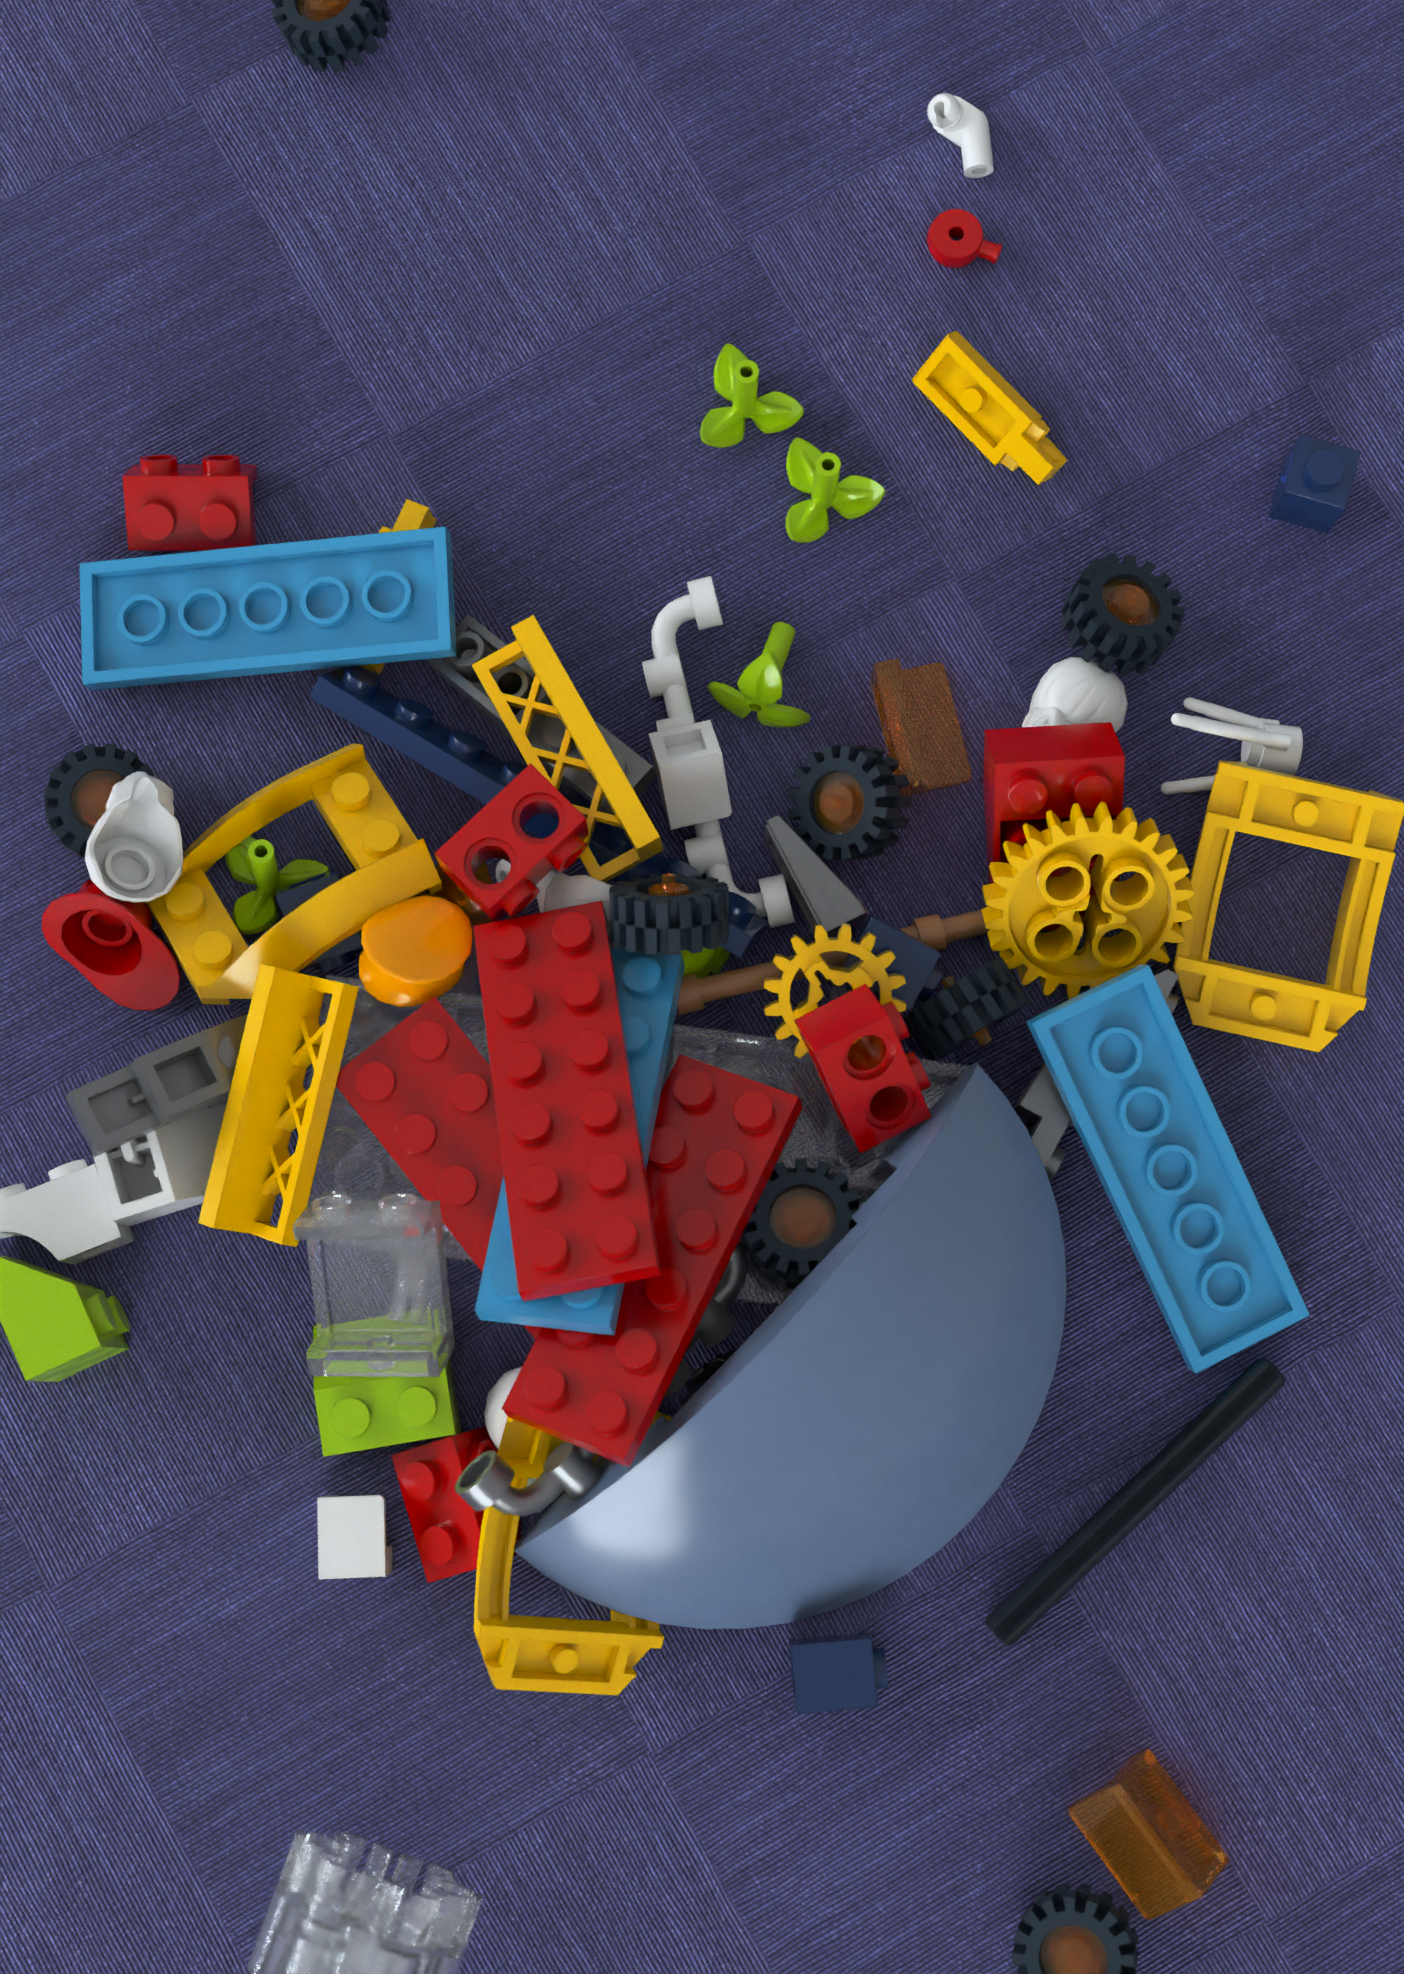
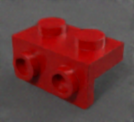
M229 454L209 455L202 457V464H178V458L175 455H147L140 457V464L133 465L122 476L128 551H206L256 546L252 484L257 479V468L253 464H240L239 456Z
M486 1426L391 1455L427 1583L477 1569L484 1510L475 1511L455 1492V1484L464 1469L476 1457L489 1450H494L498 1453V1448L492 1442ZM520 1518L515 1543L522 1537Z

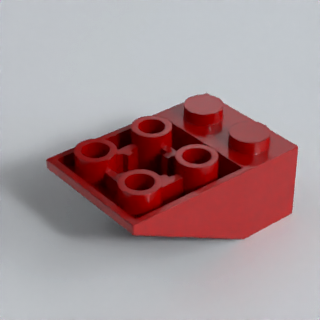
M1111 722L984 730L983 788L988 884L995 883L989 869L990 863H1009L1003 843L1010 841L1021 846L1027 843L1022 827L1026 823L1035 827L1040 832L1048 829L1046 822L1047 811L1052 810L1061 822L1070 821V812L1072 805L1075 803L1080 805L1085 818H1093L1100 802H1106L1112 820H1116L1123 811L1125 754ZM1095 854L1091 857L1089 866L1090 881L1092 868L1094 870V865L1099 854ZM1060 867L1049 876H1063L1069 873L1073 867ZM1118 875L1113 881L1119 882L1120 875ZM1091 882L1089 894L1096 895ZM1083 910L1079 911L1084 928L1085 911ZM1050 924L1041 930L1058 929L1061 925Z

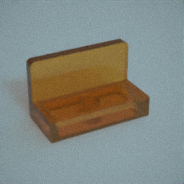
M899 658L874 663L870 684L889 758H894L900 765L893 772V775H906L909 786L899 789L900 796H912L969 782L972 773L944 665L936 662L902 670Z
M1149 1748L1130 1757L1107 1786L1076 1800L1068 1809L1070 1817L1139 1912L1147 1920L1154 1919L1203 1897L1230 1860Z

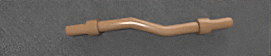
M981 910L943 919L936 913L912 919V926L900 928L904 932L938 949L939 952L946 950V943L985 935L990 930L985 928ZM841 951L821 953V956H823L828 965L840 967L848 953ZM770 961L697 978L695 972L683 975L676 1010L679 1016L704 1010L703 1003L765 989L764 980L766 978H781L783 971ZM801 968L795 974L792 982L806 978ZM820 970L815 971L817 975L822 974Z

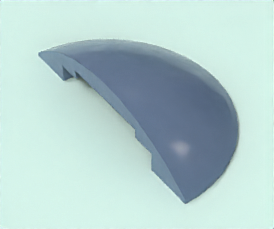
M974 1063L929 1110L932 1117L915 1125L883 1158L895 1172L851 1217L857 1223L854 1228L669 1422L661 1416L648 1429L630 1468L599 1455L594 1461L601 1468V1475L596 1484L586 1494L576 1499H573L564 1492L515 1543V1553L546 1577L582 1598L625 1615L660 1624L699 1629H747L801 1620L830 1612L869 1596L908 1574L938 1552L975 1517L1000 1487L1022 1453L1041 1414L1056 1369L1064 1330L1067 1293L1065 1246L1058 1207L1046 1169L1028 1130L1008 1099L977 1063Z

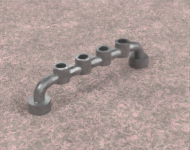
M740 1239L685 1354L699 1339L708 1347L717 1345L730 1334L736 1324V1318L726 1308L737 1297L746 1280L748 1261L745 1247ZM683 1359L664 1397L677 1392L689 1379L692 1368ZM566 1441L549 1455L544 1464V1472L531 1485L520 1489L510 1485L514 1478V1470L494 1450H489L476 1457L464 1469L455 1484V1492L475 1511H482L492 1506L504 1514L525 1516L543 1510L563 1490L573 1499L583 1496L598 1481L601 1475V1468L592 1460L596 1455L595 1453Z

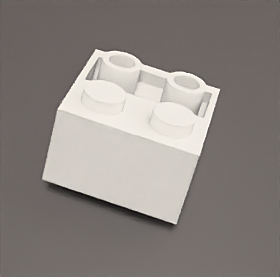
M227 1101L210 1109L208 1107L200 1109L94 1157L113 1222L129 1227L203 1203Z

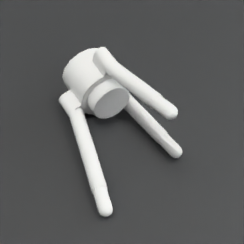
M1192 697L1184 700L1183 704L1186 709L1217 720L1175 713L1171 716V722L1176 726L1241 740V762H1246L1248 765L1289 775H1294L1298 769L1303 747V735L1300 727L1280 725L1279 720L1254 717ZM1215 775L1165 782L1161 785V792L1164 794L1211 790Z

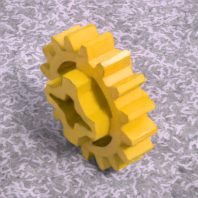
M843 923L841 925L837 938H828L823 925L818 924L815 925L814 942L807 945L801 937L795 934L790 938L793 949L796 952L790 959L785 955L776 953L772 958V962L783 973L781 978L772 977L764 980V988L778 993L779 1000L772 1001L764 1006L765 1015L774 1017L782 1015L784 1022L776 1029L775 1036L779 1041L794 1034L798 1038L794 1049L796 1057L801 1058L808 1051L794 1020L821 1007L818 1002L824 996L821 980L815 972L816 970H820L826 980L831 979L837 986L848 982L852 987L846 993L865 983L870 988L877 981L880 1004L883 1005L892 1001L899 1012L906 1011L907 1004L905 1001L892 997L891 991L906 984L903 974L886 973L885 968L893 962L895 955L891 950L874 955L871 952L876 940V936L873 933L868 932L857 943L851 940L850 924ZM841 951L855 955L861 961H857L849 968L828 965L823 956H821V953ZM801 968L809 980L807 997L792 1009L790 988L795 974ZM860 1037V1038L857 1039L854 1043L858 1042V1041H859L860 1039H862L863 1037Z

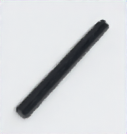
M1266 1358L1256 1359L987 1616L985 1622L992 1633L1007 1646L1013 1645L1285 1385L1286 1380L1280 1370Z

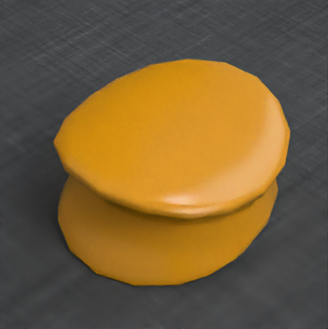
M427 895L410 897L374 913L362 926L361 944L363 950L358 960L359 977L365 990L380 1002L397 1007L421 1005L434 996L438 998L449 991L462 978L466 960L471 954L473 932L469 917L458 905L444 898Z

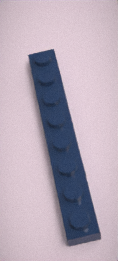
M343 667L319 676L309 697L484 804H488L526 768V766L516 762L505 763L486 752V744L475 735L462 730L452 731L432 719L434 714L428 707L412 699H398L380 688L381 682L376 676L358 667ZM562 794L571 804L590 809V805L583 800L569 794ZM537 814L526 822L524 828L541 838H546L555 832L559 821L549 814ZM596 821L589 848L599 866L633 848L622 828L611 827L608 824ZM656 854L611 880L616 883L618 881L628 882V878L637 876L647 879L648 875L659 874L660 877H670V874H681V877L701 874L697 869L684 861L673 858L666 860ZM730 891L729 938L726 944L719 945L741 958L758 943L769 922L755 913L756 907L749 900Z

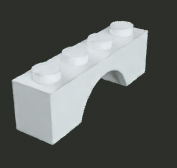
M85 1159L72 1161L50 1170L48 1175L51 1181L29 1190L26 1189L24 1183L0 1189V1239L14 1236L30 1237L45 1246L60 1262L73 1265L135 1241L130 1227L111 1220L96 1164L88 1166Z

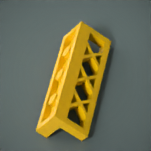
M532 615L511 627L516 639L514 642L472 664V667L527 765L531 763L557 790L559 789L565 767L591 773L597 785L590 809L572 805L586 818L589 835L583 840L587 847L580 856V859L590 877L606 883L664 850L657 830L535 616ZM525 656L535 674L528 699L502 693L492 674ZM542 688L553 706L538 702ZM509 706L524 710L520 724ZM534 712L561 719L566 730L559 754L532 747L527 736ZM572 742H574L583 760L568 756ZM540 760L555 764L551 779ZM603 796L615 815L599 811ZM596 821L622 828L633 848L599 866L589 848Z
M260 964L198 1223L215 1229L253 1234L281 1245L298 1246L359 990L358 986ZM324 994H332L327 1020L320 1027L318 1019ZM312 1063L314 1068L311 1087L305 1092L303 1082L306 1069ZM297 1128L299 1135L295 1153L290 1156L288 1145L291 1132ZM281 1192L283 1205L278 1226L270 1224L276 1196Z

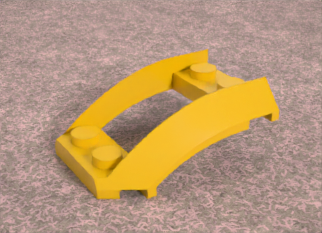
M352 743L277 779L227 812L183 851L182 874L171 891L146 903L152 917L201 1002L210 1005H230L229 999H252L260 964L298 973L320 955L362 930V926L379 910L404 901L426 889L433 894L443 888L424 839L418 840L367 762L363 744ZM313 800L356 871L326 887L302 903L248 947L206 877L205 872L247 837L287 812Z
M1219 760L1189 879L1194 890V896L1186 901L1193 917L1192 920L1181 922L1180 924L1185 939L1183 943H1177L1173 964L1175 973L1179 975L1178 982L1193 1025L1319 1053L1339 1034L1337 1032L1339 1028L1359 1010L1364 1011L1367 1001L1365 992L1375 935L1396 855L1394 848L1404 816L1403 800L1370 789L1369 792L1257 768L1249 766L1246 762ZM1236 831L1351 857L1339 904L1325 984L1208 959L1218 903Z
M657 1411L651 1422L650 1427L661 1416H663L668 1422L672 1417ZM507 1416L497 1454L514 1470V1478L510 1485L520 1489L527 1487L528 1479L538 1478L544 1472V1464L549 1455L566 1441ZM596 1454L592 1460L595 1461L599 1455ZM492 1506L484 1509L476 1571L474 1633L490 1680L495 1689L619 1695L637 1675L633 1669L636 1663L650 1648H662L665 1636L660 1631V1623L625 1615L612 1609L611 1621L509 1615L511 1570L520 1516L504 1514Z

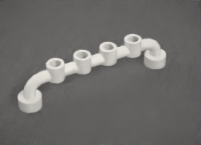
M711 576L688 581L689 594L669 602L657 615L651 630L654 659L643 661L642 666L650 697L654 698L662 695L664 697L668 718L656 721L658 731L696 723L676 644V632L684 622L695 618L699 630L723 625ZM719 820L694 825L697 837L684 840L689 865L697 869L701 875L706 874V878L713 877L719 879V882L727 883L730 892L739 894L749 900L756 907V914L761 917L767 916L770 928L795 923L783 873L759 879L761 892L748 894L740 891L732 879Z

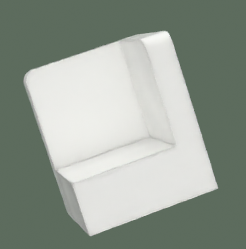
M707 720L649 733L655 771L658 775L657 782L660 797L670 829L730 816L732 809L723 757L711 721Z
M325 1495L317 1497L318 1579L386 1577L393 1573L392 1546H386L385 1498L382 1495Z

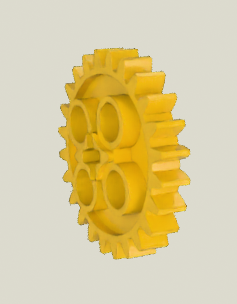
M1100 802L1093 818H1085L1080 805L1075 803L1072 805L1070 812V821L1061 822L1058 816L1050 810L1046 812L1048 829L1040 832L1035 827L1026 823L1022 827L1027 843L1023 846L1010 841L1003 843L1009 863H990L989 869L995 883L982 886L985 904L988 906L981 909L985 928L990 929L987 935L992 951H1000V958H1003L1009 969L1017 967L1021 984L1024 986L1039 977L1043 994L1049 996L1061 983L1065 985L1070 1000L1078 995L1081 986L1090 985L1092 989L1140 964L1146 965L1150 958L1167 964L1170 958L1164 942L1183 943L1185 938L1177 922L1189 921L1193 917L1186 901L1194 896L1189 878L1186 877L1190 872L1183 855L1176 854L1178 850L1171 835L1160 836L1157 825L1152 818L1145 820L1137 826V820L1132 808L1126 807L1116 820H1112L1106 802ZM1095 854H1099L1094 865V870L1092 868L1090 881L1089 866L1091 857ZM1060 867H1073L1069 873L1063 876H1049ZM1124 872H1136L1128 880L1120 882L1113 881L1118 875ZM1091 882L1096 895L1089 894ZM1083 910L1085 911L1084 928L1079 911ZM1050 924L1061 925L1057 930L1049 933L1039 932L1043 927ZM1084 929L1086 933L1084 945L1080 950H1076ZM1124 929L1116 936L1102 937L1110 930Z

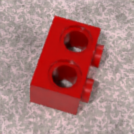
M530 763L434 854L441 869L495 922L506 913L510 917H515L527 908L540 891L536 884L553 868L558 872H562L570 867L585 851L587 844L583 840L589 835L586 818ZM537 814H549L555 817L559 824L555 832L550 836L536 839L523 832L526 822L531 817ZM501 858L511 864L509 874L499 883L485 884L476 878L479 866L488 859Z
M865 983L794 1020L835 1113L860 1153L932 1117L922 1094V1091L931 1087L930 1081L915 1053L912 1051L905 1055L900 1041L908 1038L910 1035L898 1009L892 1001L881 1005ZM860 1037H863V1038L860 1039L858 1042L854 1043L857 1039H859Z

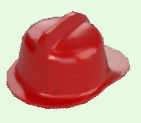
M89 879L81 886L78 893L65 894L51 901L43 912L41 930L48 945L63 959L72 964L100 992L117 1004L134 1010H156L168 1005L179 991L181 974L176 959L164 942L152 932L153 917L146 902L132 903L109 897Z

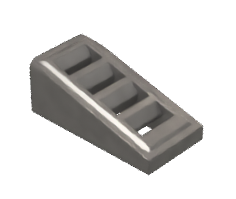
M779 815L767 820L763 839L780 872L784 874L785 881L813 934L815 925L818 924L823 925L828 938L837 937L843 923L850 924L851 929L862 924L868 915V911L859 898Z

